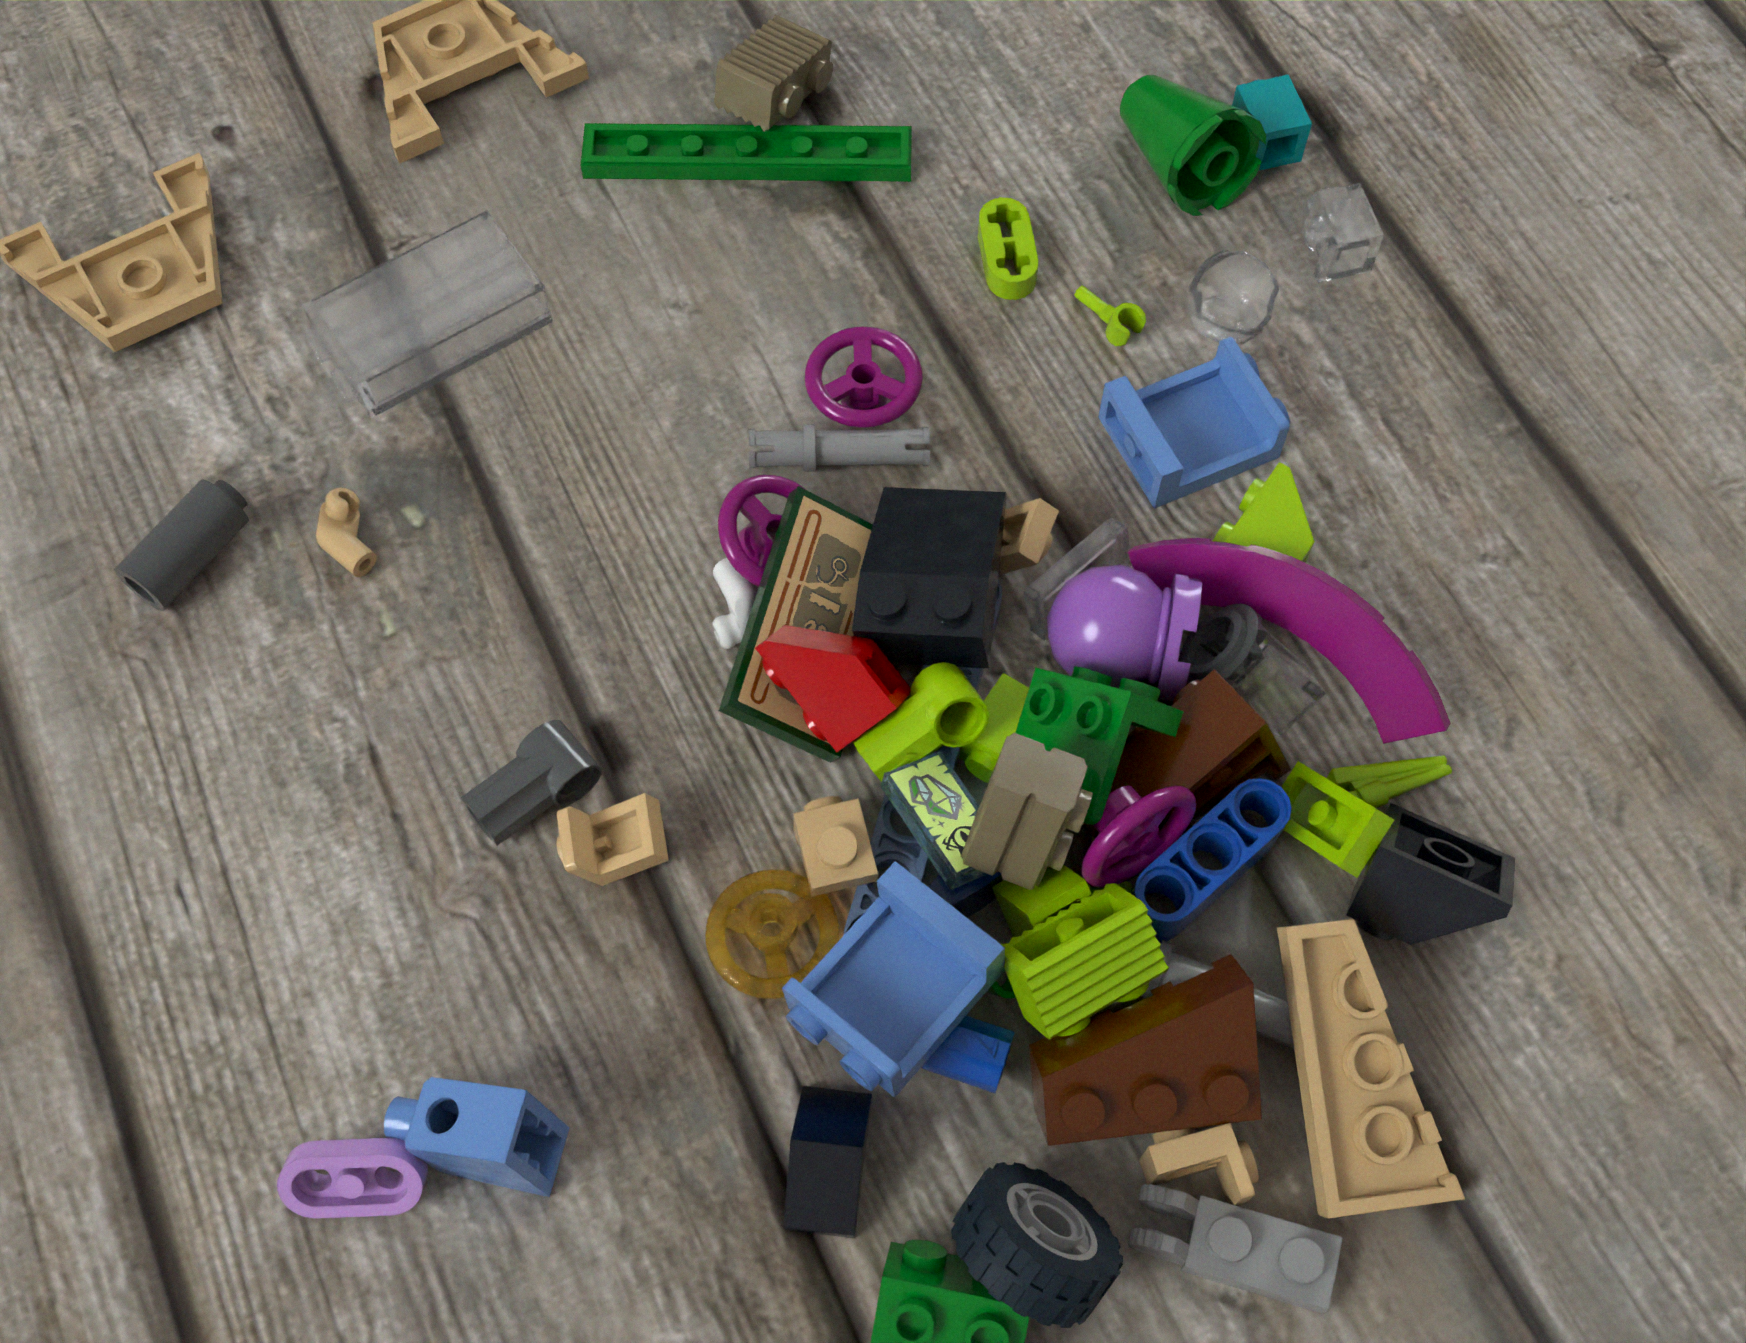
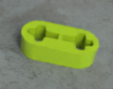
M1005 197L992 199L981 208L978 224V242L986 283L990 291L1000 298L1006 300L1025 298L1034 290L1038 273V254L1030 216L1026 207L1015 199ZM998 222H1005L1007 228L1011 229L1010 237L1002 238ZM1013 259L1015 271L1020 275H1010L1009 270L1004 268L1005 260Z

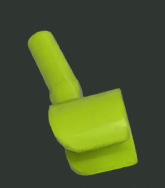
M1083 285L1074 294L1079 301L1108 324L1105 331L1106 338L1114 346L1127 344L1131 335L1130 331L1122 324L1128 325L1135 333H1141L1146 323L1144 311L1136 304L1122 303L1114 308Z

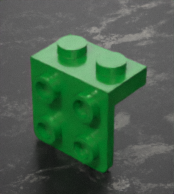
M1074 666L1072 675L1068 676L1036 667L1015 733L1043 743L1046 751L1050 752L1053 748H1057L1085 759L1088 767L1081 788L1092 792L1093 795L1083 823L1094 825L1102 818L1130 726L1176 737L1184 711L1158 702L1161 689L1138 681L1122 678L1119 688L1110 686L1112 677L1086 668Z
M919 1239L909 1240L905 1244L891 1242L882 1275L870 1343H1025L1029 1317L1017 1314L1012 1311L1013 1308L1002 1301L996 1300L988 1293L989 1290L980 1281L977 1282L968 1272L969 1268L964 1260H960L958 1255L949 1254L940 1244Z

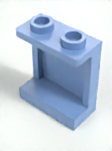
M1233 337L1219 341L1216 356L1213 360L1136 391L1126 376L1105 383L1098 416L1154 509L1279 458L1290 428V419L1286 407L1280 399L1271 396L1260 379L1256 362L1250 354L1241 351Z
M896 861L877 880L879 897L801 983L791 977L782 987L787 1006L790 1009L786 1018L803 1037L814 1045H818L823 1039L828 1041L844 1055L839 1063L856 1082L869 1091H873L879 1084L894 1098L1005 971V947Z

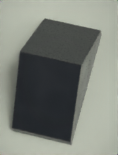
M810 1086L802 1087L790 1139L784 1230L855 1239L872 1094Z

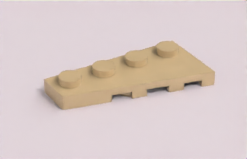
M1345 919L1278 927L1277 932L1318 1215L1329 1219L1465 1199L1456 1174L1449 1173L1439 1148L1438 1142L1442 1141L1433 1116L1430 1111L1424 1110L1410 1072L1414 1071L1404 1043L1397 1042L1385 1012L1388 1003L1355 920Z

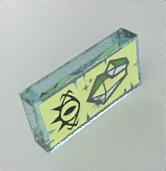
M941 751L884 773L880 787L950 890L987 874L963 864L961 854L979 805Z

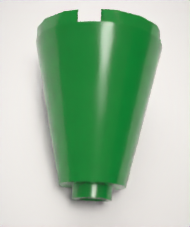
M1156 75L1143 76L1126 89L1120 104V116L1167 194L1178 208L1193 216L1203 215L1199 211L1200 209L1212 205L1217 210L1228 206L1246 190L1258 173L1262 163L1256 157L1259 141L1266 145V133L1258 119L1243 109Z

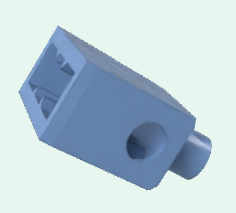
M435 1077L428 1078L424 1082L418 1100L399 1096L394 1098L388 1106L384 1119V1134L386 1138L404 1140L407 1151L439 1172L550 1197L569 1132V1127L527 1090Z

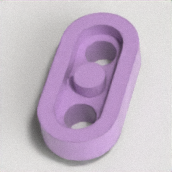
M397 1138L309 1141L298 1145L289 1153L277 1180V1191L282 1202L291 1211L308 1218L398 1215L410 1210L419 1201L427 1179L428 1165L407 1151L405 1141ZM385 1167H390V1168L396 1169V1170H398L399 1172L390 1171V1170L386 1169ZM324 1169L329 1174H319L314 1170Z

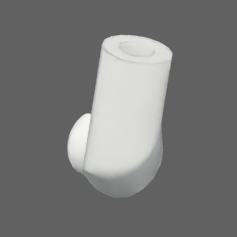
M724 558L715 565L713 576L727 600L730 613L715 617L712 626L715 629L714 634L719 645L725 649H730L736 644L741 643L757 592L753 584L742 577L729 560Z

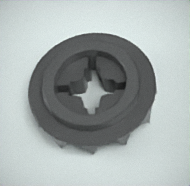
M1232 604L1217 610L1203 619L1197 625V631L1191 632L1179 656V662L1191 663L1186 685L1195 680H1202L1214 669L1231 686L1240 675L1248 676L1247 667L1252 661L1262 656L1259 645L1268 634L1261 624L1263 617L1246 604Z

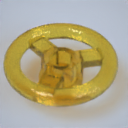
M775 869L753 872L730 884L713 904L705 930L707 953L717 973L724 981L738 991L763 999L784 998L782 987L791 977L801 983L839 941L837 914L827 895L812 896L808 878L794 872ZM764 890H784L801 897L792 904L789 899L780 894L765 893L751 900L746 906L745 911L735 908L746 897ZM816 915L819 925V941L814 955L806 965L789 975L785 949L796 937L798 927ZM770 922L779 923L784 927L776 936H765L760 932L761 928ZM726 928L746 935L748 941L754 947L765 953L768 978L752 975L735 963L726 945Z

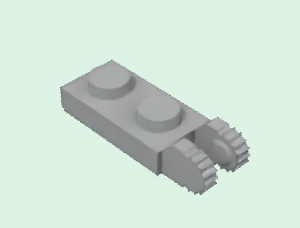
M1152 1184L1142 1185L1138 1200L1139 1203L1143 1204L1142 1206H1146L1151 1211L1160 1214H1168L1191 1221L1187 1243L1154 1229L1134 1228L1131 1230L1128 1243L1132 1250L1181 1265L1182 1272L1311 1311L1326 1313L1330 1309L1343 1237L1202 1195L1196 1199L1188 1193Z

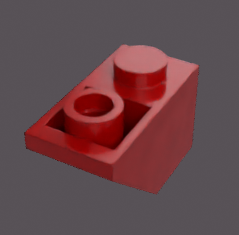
M783 625L755 648L763 658V668L768 677L778 687L787 689L803 709V718L811 732L819 739L828 741L836 752H839L896 710L911 693L909 685L873 639Z

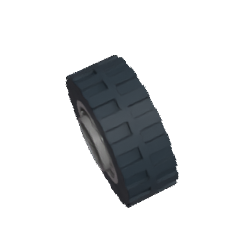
M1005 1162L996 1163L993 1169L989 1167L980 1177L952 1221L955 1223L951 1229L952 1239L957 1244L955 1250L960 1260H964L968 1266V1272L977 1282L980 1281L989 1290L988 1293L996 1300L1002 1301L1013 1308L1012 1311L1023 1317L1033 1318L1039 1324L1046 1326L1055 1324L1060 1325L1061 1328H1071L1076 1322L1079 1325L1085 1322L1121 1273L1120 1268L1123 1266V1256L1119 1253L1120 1243L1117 1237L1113 1236L1109 1228L1111 1226L1103 1216H1100L1093 1209V1205L1084 1197L1075 1193L1072 1187L1063 1181L1052 1178L1047 1172L1038 1168L1036 1170L1028 1168L1025 1164L1014 1162L1013 1165H1007Z

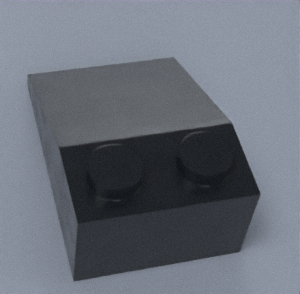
M883 487L860 569L852 626L853 635L873 639L891 663L932 665L946 662L957 667L989 669L1007 501L1006 492Z

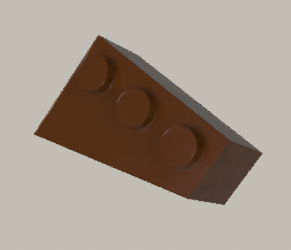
M1214 669L1202 680H1195L1187 684L1175 696L1171 707L1184 711L1176 737L1139 727L1135 728L1127 736L1110 793L1123 786H1132L1142 798L1164 787L1183 786L1188 788L1196 798V810L1192 818L1193 820L1218 804L1238 785L1248 779H1256L1268 772L1277 780L1291 771V768L1267 722ZM1172 807L1158 826L1159 830L1169 819L1175 807ZM1082 824L1094 838L1099 835V832L1093 825ZM1189 824V826L1183 834H1185L1192 827L1191 824Z
M1232 954L1212 962L1213 969L1173 986L1171 981L1150 990L1153 996L1115 1013L1107 1009L1092 1016L1088 1026L1076 1034L1056 1036L1051 1040L1045 1037L1029 1044L1034 1110L1048 1146L1262 1120L1254 983Z

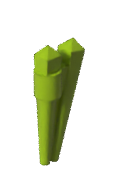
M1441 755L1332 768L1326 778L1345 790L1349 789L1353 795L1378 808L1388 804L1390 799L1452 774V768L1450 765H1446V756Z

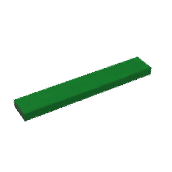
M585 123L580 166L583 179L911 182L912 126L773 125L770 129L763 131L760 125L754 127V125Z

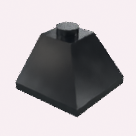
M1390 803L1385 814L1394 819V822L1361 871L1353 889L1346 916L1357 920L1359 927L1374 937L1383 940L1397 938L1410 945L1507 917L1513 906L1514 857Z

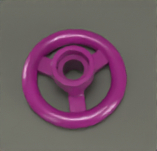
M861 326L838 331L821 341L812 351L807 361L804 380L809 398L822 414L843 425L866 428L887 424L906 413L919 396L923 382V373L917 354L905 340L884 329ZM853 345L854 362L848 366L846 375L823 386L822 372L826 362L839 350ZM871 345L882 347L899 359L905 371L904 383L881 373L880 367L872 361Z
M757 475L735 485L725 497L718 516L719 539L727 559L742 577L758 587L782 516L771 514L755 495L772 493L788 499L789 493L798 486L802 487L788 478L777 475ZM740 511L750 523L737 534V517Z
M1177 785L1158 789L1142 798L1132 786H1123L1110 793L1102 818L1093 825L1099 832V835L1089 847L1082 863V876L1086 882L1092 887L1104 888L1106 884L1116 883L1118 885L1141 873L1185 832L1196 810L1194 794L1188 788ZM1175 807L1169 819L1159 830L1158 826L1170 809Z

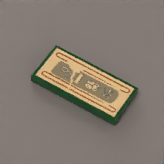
M798 486L789 493L719 711L831 763L841 757L843 749L836 752L828 741L819 739L811 732L803 718V709L787 689L778 687L768 677L763 668V658L755 648L783 625L854 636L852 626L859 574L873 524Z

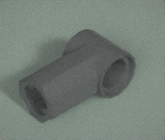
M552 720L540 725L529 733L520 743L515 759L462 796L461 800L483 832L498 846L553 804L558 807H564L581 799L599 781L602 775V768L561 720Z

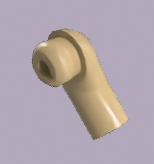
M336 488L327 493L325 502L320 507L316 540L326 553L355 577H362L373 568L377 555L357 538L360 521L358 510L360 501L358 496L349 489Z

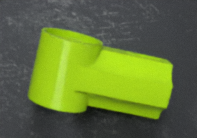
M936 663L923 669L915 677L911 686V697L852 742L884 786H890L895 782L890 774L910 766L915 767L943 745L956 748L966 746L975 741L988 725L989 711L960 668L951 663Z

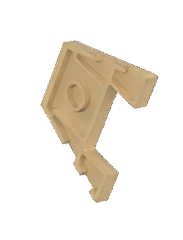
M423 0L372 22L379 69L385 92L386 113L390 124V139L399 164L444 144L440 128L424 106V104L443 98L451 92L482 78L493 76L500 70L518 62L523 64L546 98L589 79L587 64L582 57L574 52L567 55L555 46L554 38L540 29L533 32L518 22L517 14L497 0Z
M200 153L153 172L161 191L174 213L66 261L62 260L42 222H38L0 239V257L5 264L114 352L222 304L210 175Z

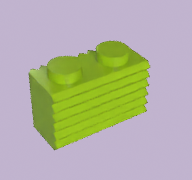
M1116 883L1106 884L1104 890L1094 891L1092 896L1083 897L1080 903L1071 904L1068 910H1059L1057 916L1047 917L1045 923L1035 924L1033 930H1024L1021 936L1012 937L1009 943L1001 944L1005 947L1004 969L1022 1014L1048 1040L1056 1036H1070L1082 1031L1090 1023L1093 1014L1116 1001L1127 1002L1142 996L1147 991L1150 981L1168 971L1169 967L1164 961L1165 956L1160 950L1161 944L1155 937L1157 933L1151 926L1152 920L1147 914L1148 909L1143 901Z

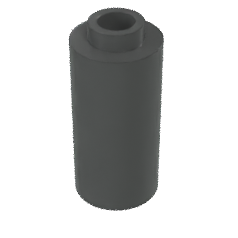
M203 479L200 480L114 569L116 575L145 602L160 611H165L249 522L248 516L243 510L247 506L246 500L234 487L223 480H218L215 484Z

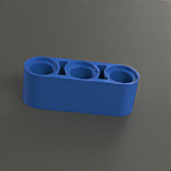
M1262 778L1248 779L1241 783L1143 870L1137 878L1131 894L1143 901L1147 907V914L1152 920L1151 926L1157 933L1155 937L1159 943L1162 940L1169 941L1180 934L1271 850L1291 815L1290 800L1282 787L1273 781ZM1240 811H1256L1264 817L1268 827L1259 828L1250 825L1241 816ZM1197 851L1212 853L1221 862L1222 869L1214 871L1205 869L1197 863L1193 853ZM1150 893L1165 895L1175 905L1176 912L1162 914L1154 911L1146 902L1145 895Z

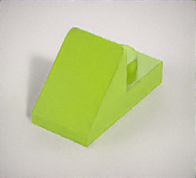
M1297 761L1281 786L1288 795L1292 808L1290 819L1283 830L1341 869L1358 878L1393 824L1394 819Z

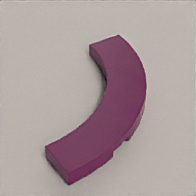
M1207 538L1162 540L1134 546L1128 551L1133 569L1147 574L1162 591L1166 587L1171 588L1175 574L1199 579L1202 582L1200 605L1226 607L1232 604H1246L1261 615L1263 619L1290 631L1309 643L1346 677L1361 697L1376 724L1383 744L1447 731L1451 724L1439 692L1414 651H1409L1400 638L1383 622L1385 618L1378 610L1352 589L1322 570L1292 556L1251 544L1247 547L1226 542H1213Z

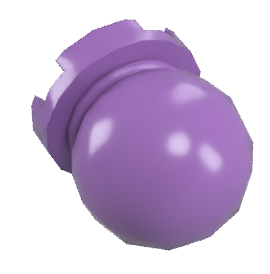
M1123 565L1093 567L1066 581L1047 615L1048 638L1054 660L1069 676L1072 675L1074 666L1112 677L1110 686L1119 688L1122 678L1138 682L1147 679L1150 685L1154 684V687L1161 689L1158 701L1173 702L1178 692L1186 686L1191 663L1178 661L1182 651L1180 646L1183 630L1197 631L1202 582L1199 579L1189 578L1187 575L1175 574L1171 588L1166 587L1162 591L1147 574Z

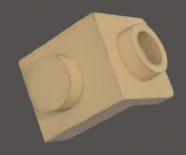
M1041 498L1005 510L999 575L1037 565L1044 558L1052 544L1053 536L1050 532L1059 510Z
M646 793L591 815L571 806L557 811L559 836L556 842L557 851L568 873L604 886L669 861L659 800Z
M838 796L823 797L807 803L803 807L804 811L793 813L794 835L796 843L800 846L812 896L877 881L878 871L859 798L842 802V798Z
M1231 1123L1196 1132L1195 1128L1157 1132L1152 1135L1155 1144L1148 1146L1139 1159L1147 1185H1159L1215 1169L1226 1202L1236 1206L1245 1205L1255 1195L1252 1184L1257 1183L1259 1180L1258 1169L1252 1150L1245 1140H1236Z

